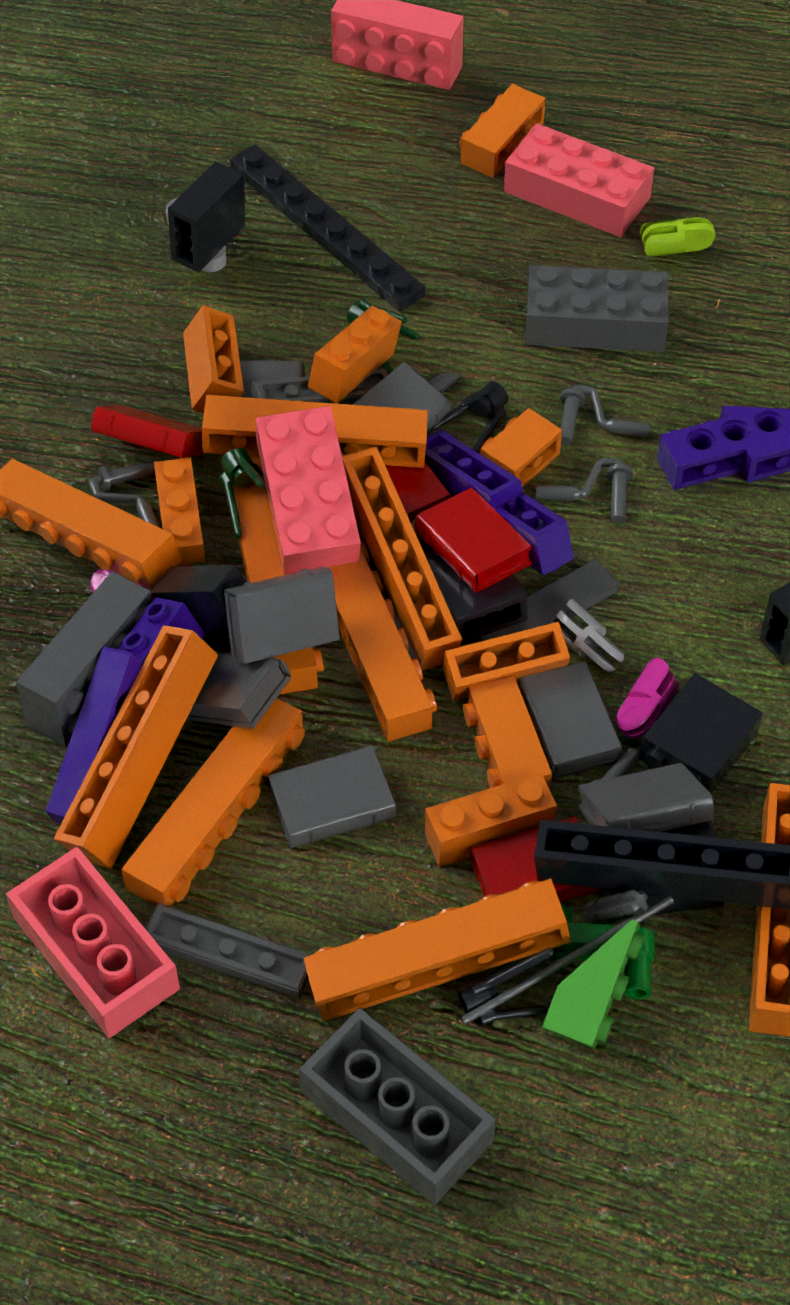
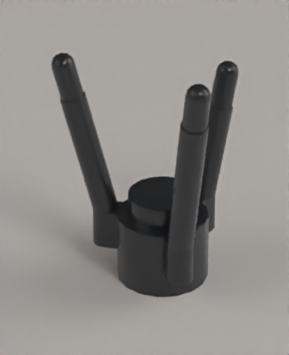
M490 381L480 390L459 401V407L449 412L439 421L437 426H433L430 430L435 431L471 408L480 417H492L473 450L480 453L483 444L488 440L497 423L507 415L503 407L508 403V394L501 384Z
M548 948L531 957L527 956L499 965L481 977L457 987L458 997L465 1014L498 996L499 994L495 986L553 956L554 951ZM545 1006L494 1010L493 1008L479 1018L482 1025H486L496 1020L545 1014L547 1009Z

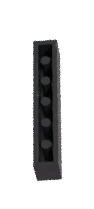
M540 820L534 853L539 882L552 879V882L556 884L619 891L635 890L637 892L644 891L647 894L790 909V845Z

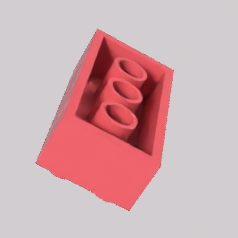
M337 0L331 9L332 62L450 90L462 68L464 16L398 0Z
M535 123L505 162L504 192L622 238L651 197L654 167Z
M331 406L257 417L256 440L283 574L300 572L302 569L309 570L322 566L331 567L359 562L361 542Z
M75 847L6 893L15 921L109 1039L180 990L176 965L78 847Z

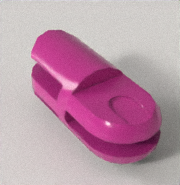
M657 657L650 660L618 711L616 722L626 737L632 739L642 738L667 708L680 687L674 674L669 670L670 667L663 659Z

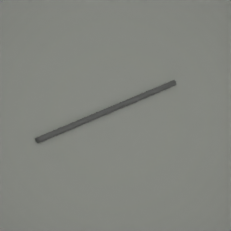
M671 896L663 898L648 907L645 913L634 915L462 1016V1022L464 1025L470 1023L606 943L632 919L640 923L674 903Z

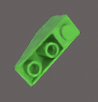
M633 919L629 921L557 986L542 1026L546 1031L594 1050L598 1041L606 1042L614 1021L613 1017L607 1016L613 999L621 1001L629 981V976L623 974L628 958L637 959L644 940V935L638 933L640 928L638 921Z

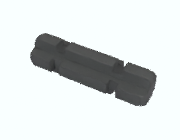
M630 890L623 894L619 893L599 900L589 901L585 906L587 911L585 919L590 924L595 922L597 924H604L609 921L612 922L633 915L643 914L648 909L646 903L648 896L644 891Z

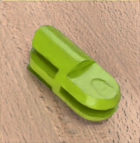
M704 217L650 222L641 225L639 230L645 253L649 257L701 251L708 248L714 242L716 236L713 224Z

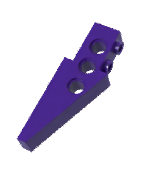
M722 406L720 419L710 420L699 425L680 430L675 429L661 434L657 460L673 490L740 472L747 483L789 472L790 409Z
M442 429L427 436L425 462L450 493V498L471 487L476 490L531 545V550L529 551V559L532 561L531 568L545 575L574 559L567 520L523 493L520 479Z
M155 597L118 649L103 647L46 809V813L53 821L62 823L162 626L193 630L201 639L205 635L183 602Z

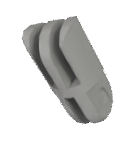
M573 598L570 599L566 605L589 626L584 628L572 616L560 610L556 615L557 618L578 636L574 640L561 628L566 645L579 657L588 655L604 670L608 672L615 671L617 669L616 666L596 648L601 646L621 663L625 659L624 653L605 636L606 628Z

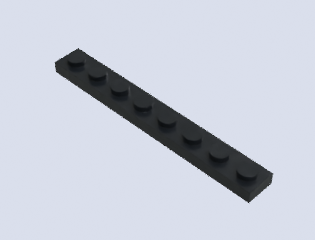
M256 144L230 158V167L244 174V180L398 312L425 297V286Z

